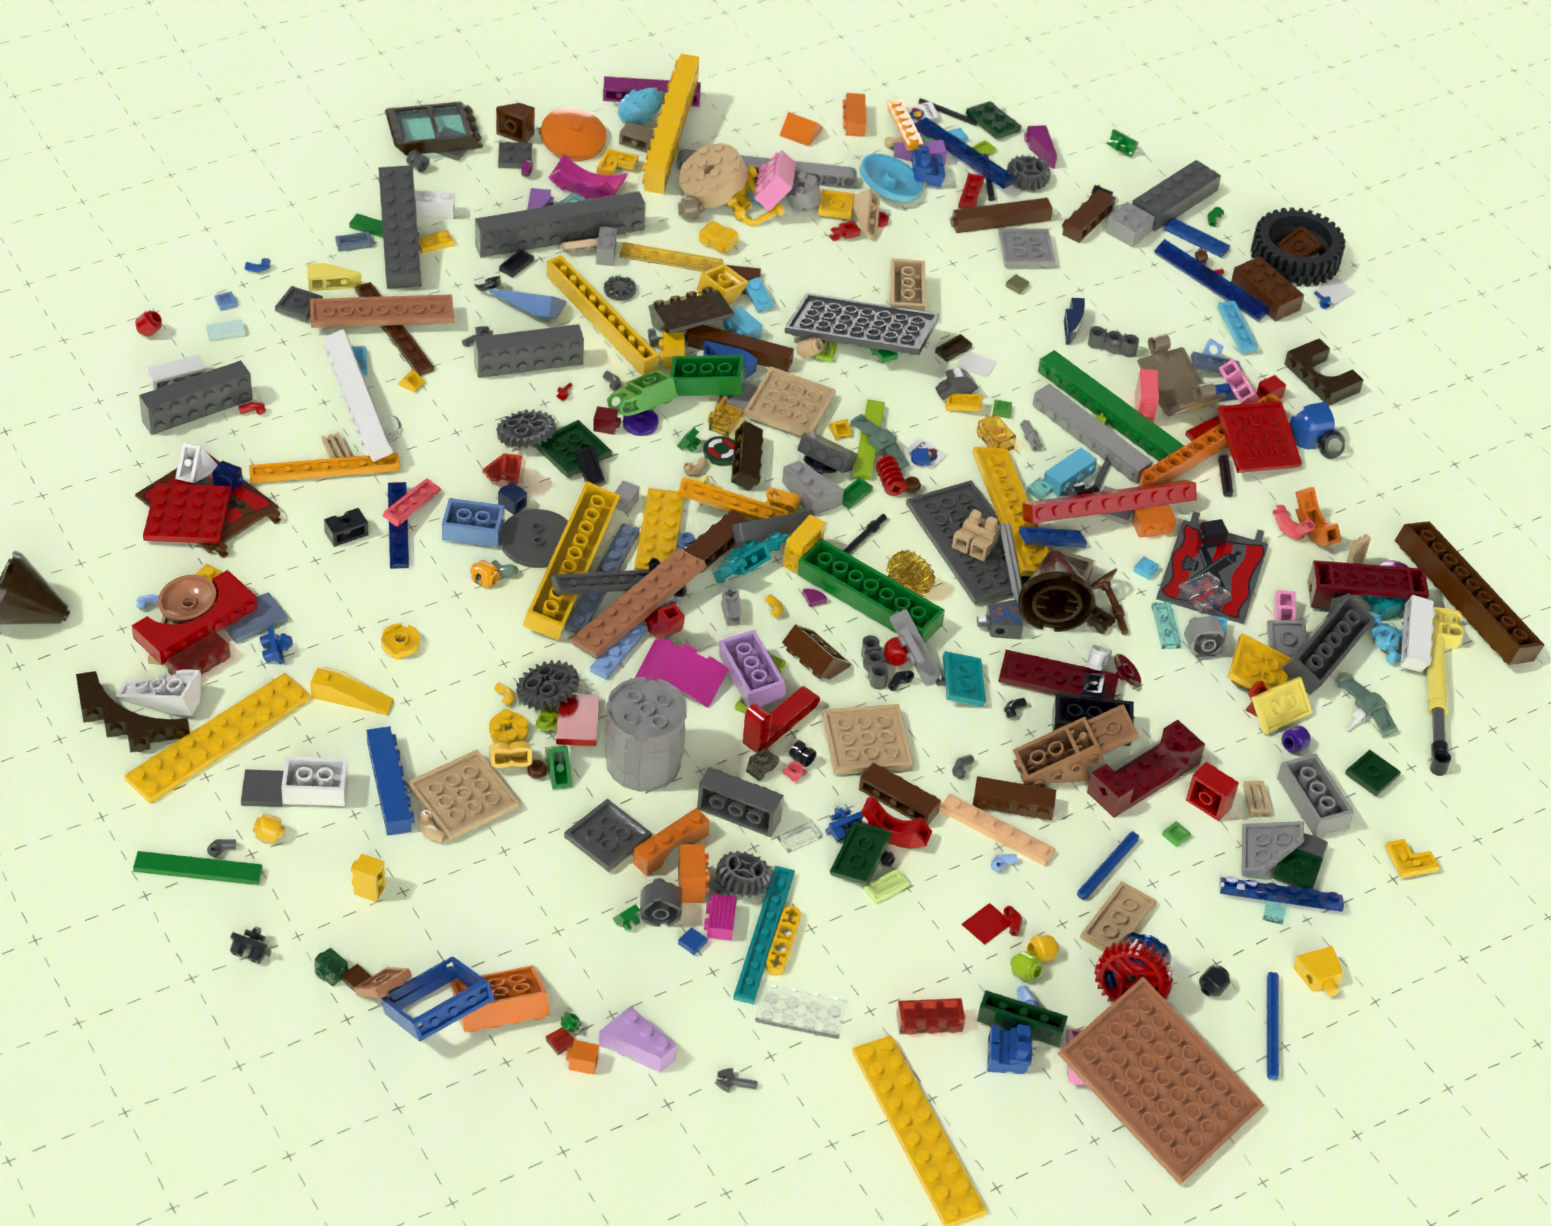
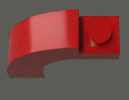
M674 603L662 609L660 607L657 608L644 621L647 623L648 631L657 639H664L682 631L685 615Z
M874 796L866 799L861 811L868 821L867 825L891 831L893 836L889 844L908 849L925 847L933 832L922 818L901 820L891 816Z

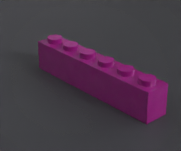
M604 76L603 101L620 102L633 89L640 91L647 88H658L657 91L668 93L669 81L672 82V80ZM701 82L697 83L691 107H700Z

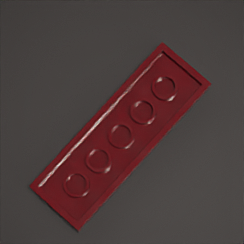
M1006 649L998 682L1054 695L1060 693L1082 696L1086 673L1105 674L1103 698L1114 699L1119 674Z

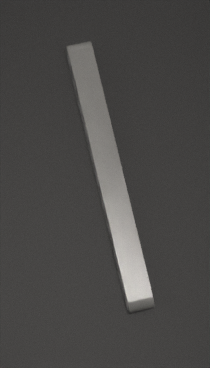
M680 150L677 157V168L681 170L682 164L698 150ZM740 155L747 167L752 165L755 168L757 175H759L758 170L760 167L770 162V158ZM795 161L794 177L800 172H806V174L817 178L819 186L852 189L856 185L857 171L853 167Z

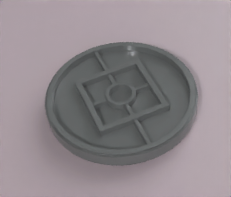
M530 509L516 513L503 524L500 535L501 549L509 559L522 566L531 568L548 567L568 520L558 513L544 509Z

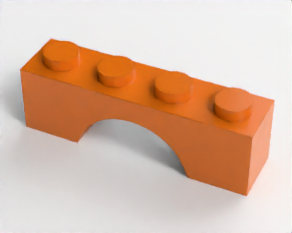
M697 808L693 809L634 848L633 864L647 877L663 866L667 856L677 846L685 842L696 844L709 835L710 820Z

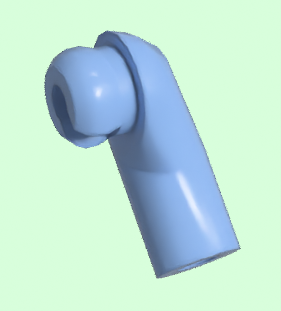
M148 594L139 596L136 600V607L146 609L147 603L158 605L159 595Z

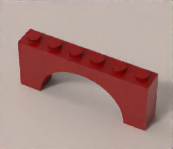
M226 570L212 578L218 598L212 609L205 615L183 624H164L146 616L131 625L133 639L159 664L163 665L256 610V595L229 570Z

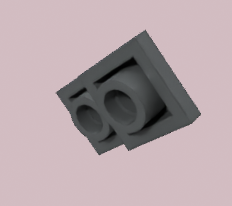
M1304 833V842L1296 849L1324 858L1328 841Z

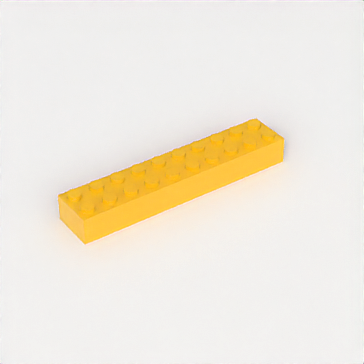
M680 53L679 60L676 59L675 71L672 70L671 74L672 82L669 81L667 88L669 92L665 93V104H662L661 116L659 115L657 119L658 127L654 128V139L651 138L650 141L651 150L647 151V162L643 163L642 172H645V174H643L642 184H644V191L664 194L697 87L700 56Z
M586 481L522 626L559 640L578 594L557 595L551 578L555 574L588 573L621 495Z

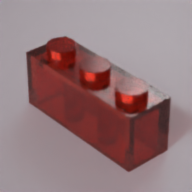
M214 631L166 659L168 673L175 675L178 670H200L202 675L229 659L230 647Z
M962 998L898 1001L896 1016L899 1034L963 1032L965 1015Z

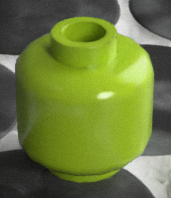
M1021 951L1014 955L1010 961L1012 974L1026 982L1039 978L1043 970L1040 958L1026 951Z

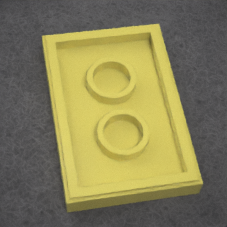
M1296 677L1251 697L1263 734H1268L1313 714L1301 677Z

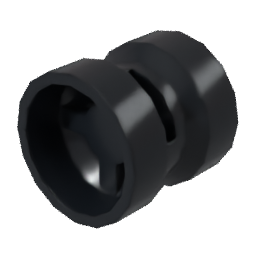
M801 740L795 742L789 751V757L798 760L803 767L811 765L817 755L816 750L806 747V743Z

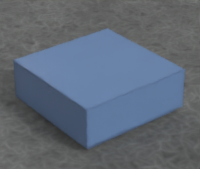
M231 291L214 295L215 302L220 311L237 307V301Z

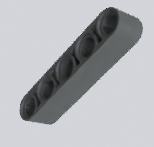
M814 510L733 524L731 526L735 543L768 538L769 535L775 532H780V534L793 533L810 514L815 516Z

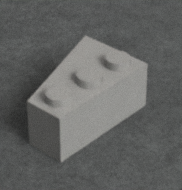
M801 461L783 467L782 483L791 493H796L800 496V505L805 511L814 510V514L817 515L842 505L844 489Z

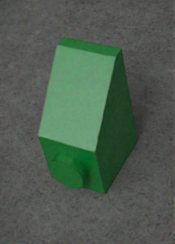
M568 746L545 747L546 764L552 789L573 787Z

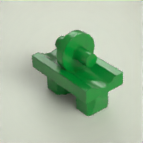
M1113 129L1107 144L1113 147L1115 151H1120L1129 157H1133L1139 142Z

